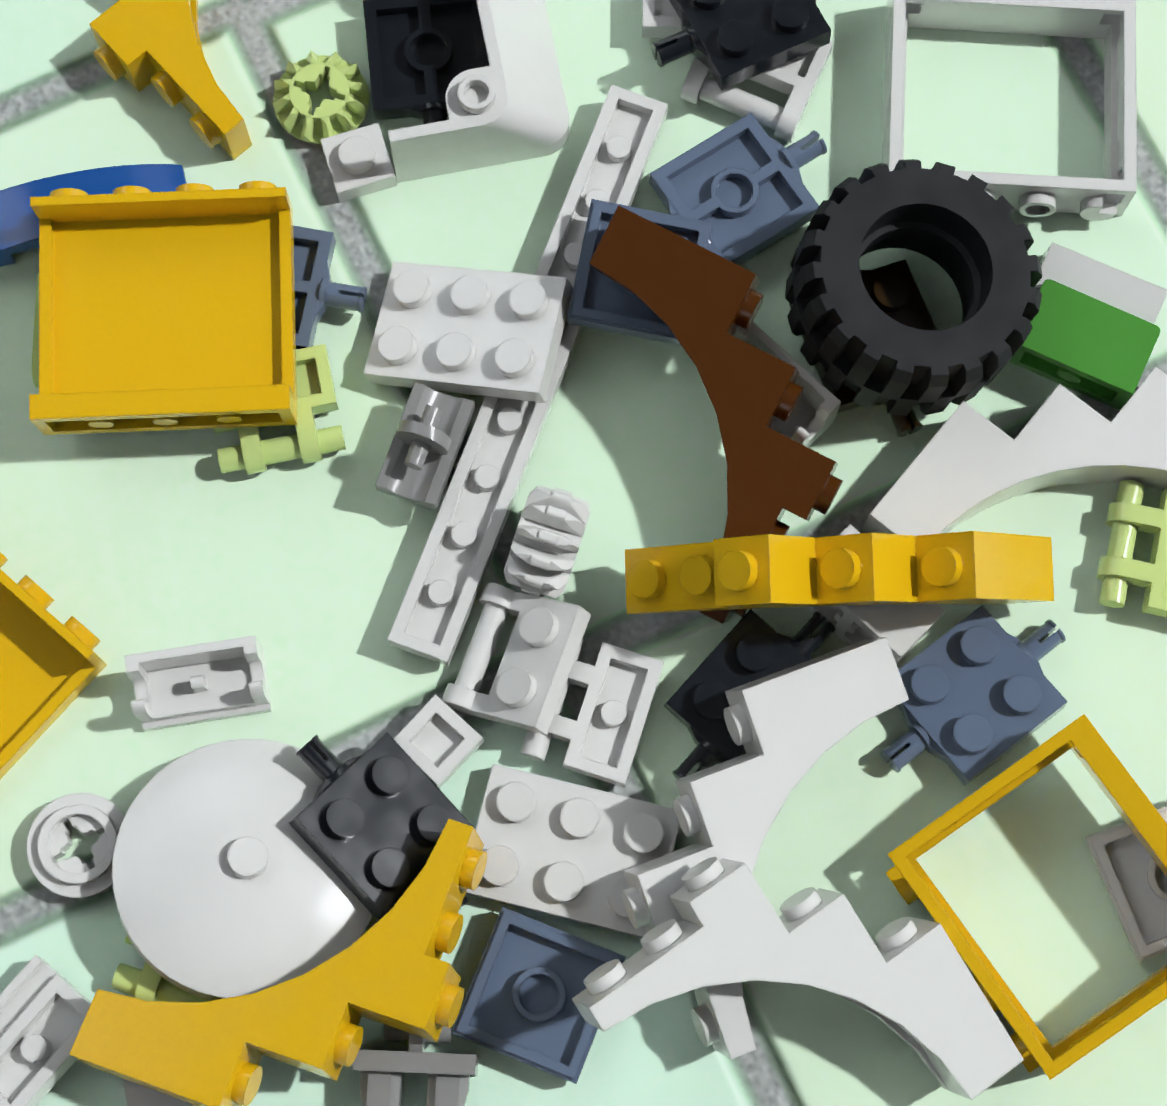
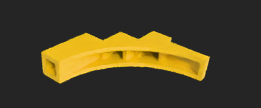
M119 0L89 23L99 46L93 51V54L103 69L115 81L124 76L138 92H141L152 83L170 106L174 107L180 102L191 113L192 117L189 119V123L208 147L213 149L219 144L233 160L252 146L243 117L217 85L204 58L198 31V0Z
M983 531L917 536L873 532L825 537L765 534L713 539V542L625 549L627 614L849 605H999L1054 601L1051 537Z
M448 819L425 866L394 907L351 946L301 976L253 994L200 1003L146 1001L97 989L69 1055L93 1068L196 1106H248L255 1098L261 1084L263 1069L262 1066H259L262 1055L337 1081L342 1067L351 1066L360 1050L364 1033L363 1027L359 1026L362 1017L437 1043L443 1026L451 1028L455 1023L464 998V988L459 987L461 977L450 963L440 959L443 952L447 954L452 953L459 940L463 926V915L458 914L467 889L474 891L483 877L487 863V852L482 851L484 847L482 840L473 826Z

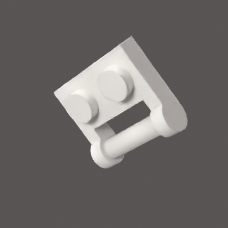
M830 41L827 45L750 78L752 81L789 95L785 107L733 86L721 91L715 79L709 77L711 74L709 68L697 58H694L684 80L680 98L695 105L702 100L742 117L752 113L759 124L775 130V137L791 143L829 59L834 42Z
M486 583L479 600L484 605L455 684H447L442 701L450 708L465 714L547 735L591 614L579 605L517 592L495 583ZM507 615L518 617L489 695L479 693Z

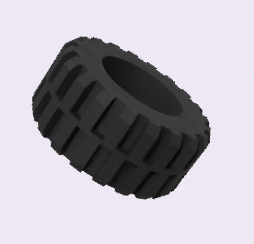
M905 159L899 160L893 171H889L887 164L879 163L865 168L859 179L848 177L834 188L829 200L822 201L813 215L790 263L792 271L786 280L785 299L790 304H793L787 318L792 334L795 336L804 334L806 338L800 348V352L810 366H814L818 362L823 365L827 372L822 380L835 391H838L842 384L856 392L853 402L869 409L875 401L887 403L886 411L888 414L907 416L915 405H919L920 412L928 415L943 412L951 401L957 405H960L963 401L967 402L974 398L984 385L988 386L1024 344L1033 329L1031 321L1039 312L1042 293L1035 286L1042 278V270L1039 257L1037 255H1028L1027 252L1034 243L1031 233L1026 224L1016 225L1011 216L1016 209L1004 196L1001 195L995 200L984 191L988 183L973 174L968 180L954 175L955 166L936 162L932 169H924L921 167L920 160ZM901 248L915 251L930 258L945 270L958 290L962 303V323L943 330H922L906 326L892 319L869 296L861 278L860 257L880 249Z

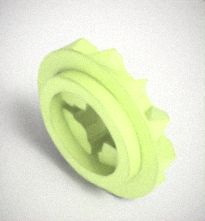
M310 50L305 59L296 63L288 61L286 71L279 80H274L273 107L278 121L289 134L304 142L321 144L320 139L357 129L361 125L369 107L368 85L356 63L352 65L343 60L336 51L331 56L317 55ZM328 79L330 93L334 100L324 99L320 107H316L313 114L310 95L306 92L307 90L317 91L321 83L324 84L325 80Z

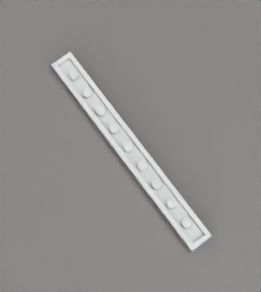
M611 84L535 272L536 275L567 277L574 288L591 199L626 206L632 205L668 112L667 103ZM568 313L546 403L485 396L387 638L389 645L449 667L583 329V326L567 323Z

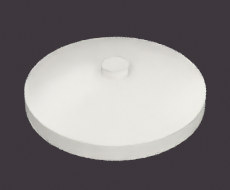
M235 739L195 749L171 762L149 780L130 805L121 823L113 852L112 882L122 925L132 945L143 960L156 973L185 992L211 1001L253 994L307 973L351 946L365 933L372 918L369 910L289 824L312 802L318 786L322 783V780L300 756L295 754L300 750L296 746L265 739Z

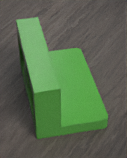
M1051 279L1045 280L1040 287L1042 298L1039 312L1031 321L1033 329L1024 344L1009 362L1120 410L1135 392L1160 335V328L1155 324Z

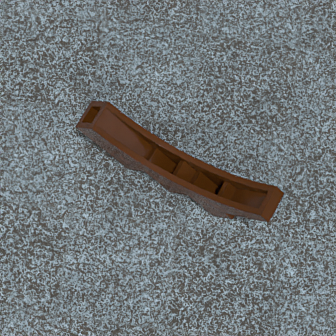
M618 205L589 264L606 277L638 296L668 325L699 372L717 415L727 461L728 515L723 538L765 534L787 535L790 526L780 521L786 510L807 521L810 520L814 510L825 515L843 480L833 476L838 463L771 429L776 418L787 422L802 394L803 387L795 384L799 371L796 367L733 336L738 326L748 330L762 305L764 295L757 292L761 283L757 274ZM748 609L700 611V613L724 624L729 621L732 613L743 618Z

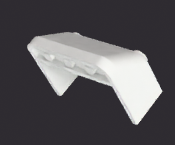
M476 0L489 66L463 71L452 79L446 91V107L449 120L388 131L397 183L549 156L564 146L569 136V112L545 0Z

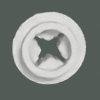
M71 793L49 803L33 821L27 838L28 862L35 877L47 889L65 897L83 899L109 891L113 884L112 860L115 842L125 814L110 800L93 793ZM71 823L74 828L86 836L95 833L101 834L105 831L104 834L98 837V841L91 846V852L94 856L92 858L95 864L94 868L77 856L57 861L65 856V851L73 846L70 837L72 832L67 824Z

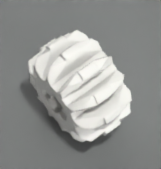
M538 485L527 497L505 564L504 575L506 582L521 587V591L535 596L542 594L556 599L565 592L591 513L588 501L573 496L572 492L557 487L550 489Z

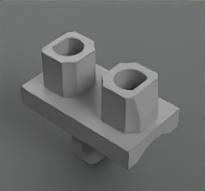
M415 382L376 481V490L437 510L475 410V402L465 398L445 395L426 385Z
M384 1024V1040L409 1041V1052L360 1049L352 1063V1070H360L362 1106H401L403 1072L428 1073L426 1106H465L469 1092L470 1075L478 1076L479 1055L425 1052L426 1042H436ZM443 1026L437 1043H451L452 1027Z

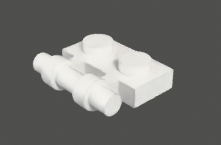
M582 639L548 734L545 735L527 730L520 754L537 761H544L551 739L568 742L569 746L563 762V768L625 788L664 661L602 642L596 664L593 666L577 661L584 639ZM569 685L587 688L577 721L560 716Z

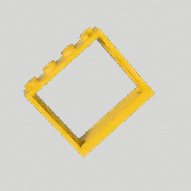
M1085 714L887 855L895 866L885 872L908 905L920 899L935 921L933 922L941 924L957 952L975 975L973 978L994 1012L1000 1010L1014 1029L1015 1033L1010 1035V1038L1023 1057L1022 1064L1027 1071L1031 1073L1040 1066L1050 1080L1167 999V964L1051 1045L924 871L917 858L1071 749L1167 877L1166 821Z

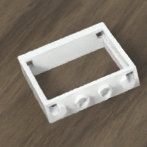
M1136 0L887 1L882 163L887 164L889 171L894 170L899 160H904L907 28L1104 39V178L955 170L954 175L966 180L972 174L988 183L984 191L995 200L1001 195L1004 196L1016 210H1019L1020 214L1027 217H1046L1059 212L1076 213L1086 220L1103 221L1123 215L1137 192Z

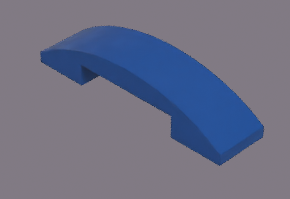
M137 164L95 168L46 177L0 190V267L16 264L14 253L39 248V218L30 207V197L50 196L51 191L60 188L80 189L87 192L88 195L113 194V190L121 186H141L149 189L151 192L176 191L179 185L187 184L183 166L177 164Z

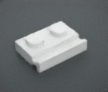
M37 955L33 956L0 994V1106H37L77 1060L69 1055L92 1003L65 977L56 972L44 958Z

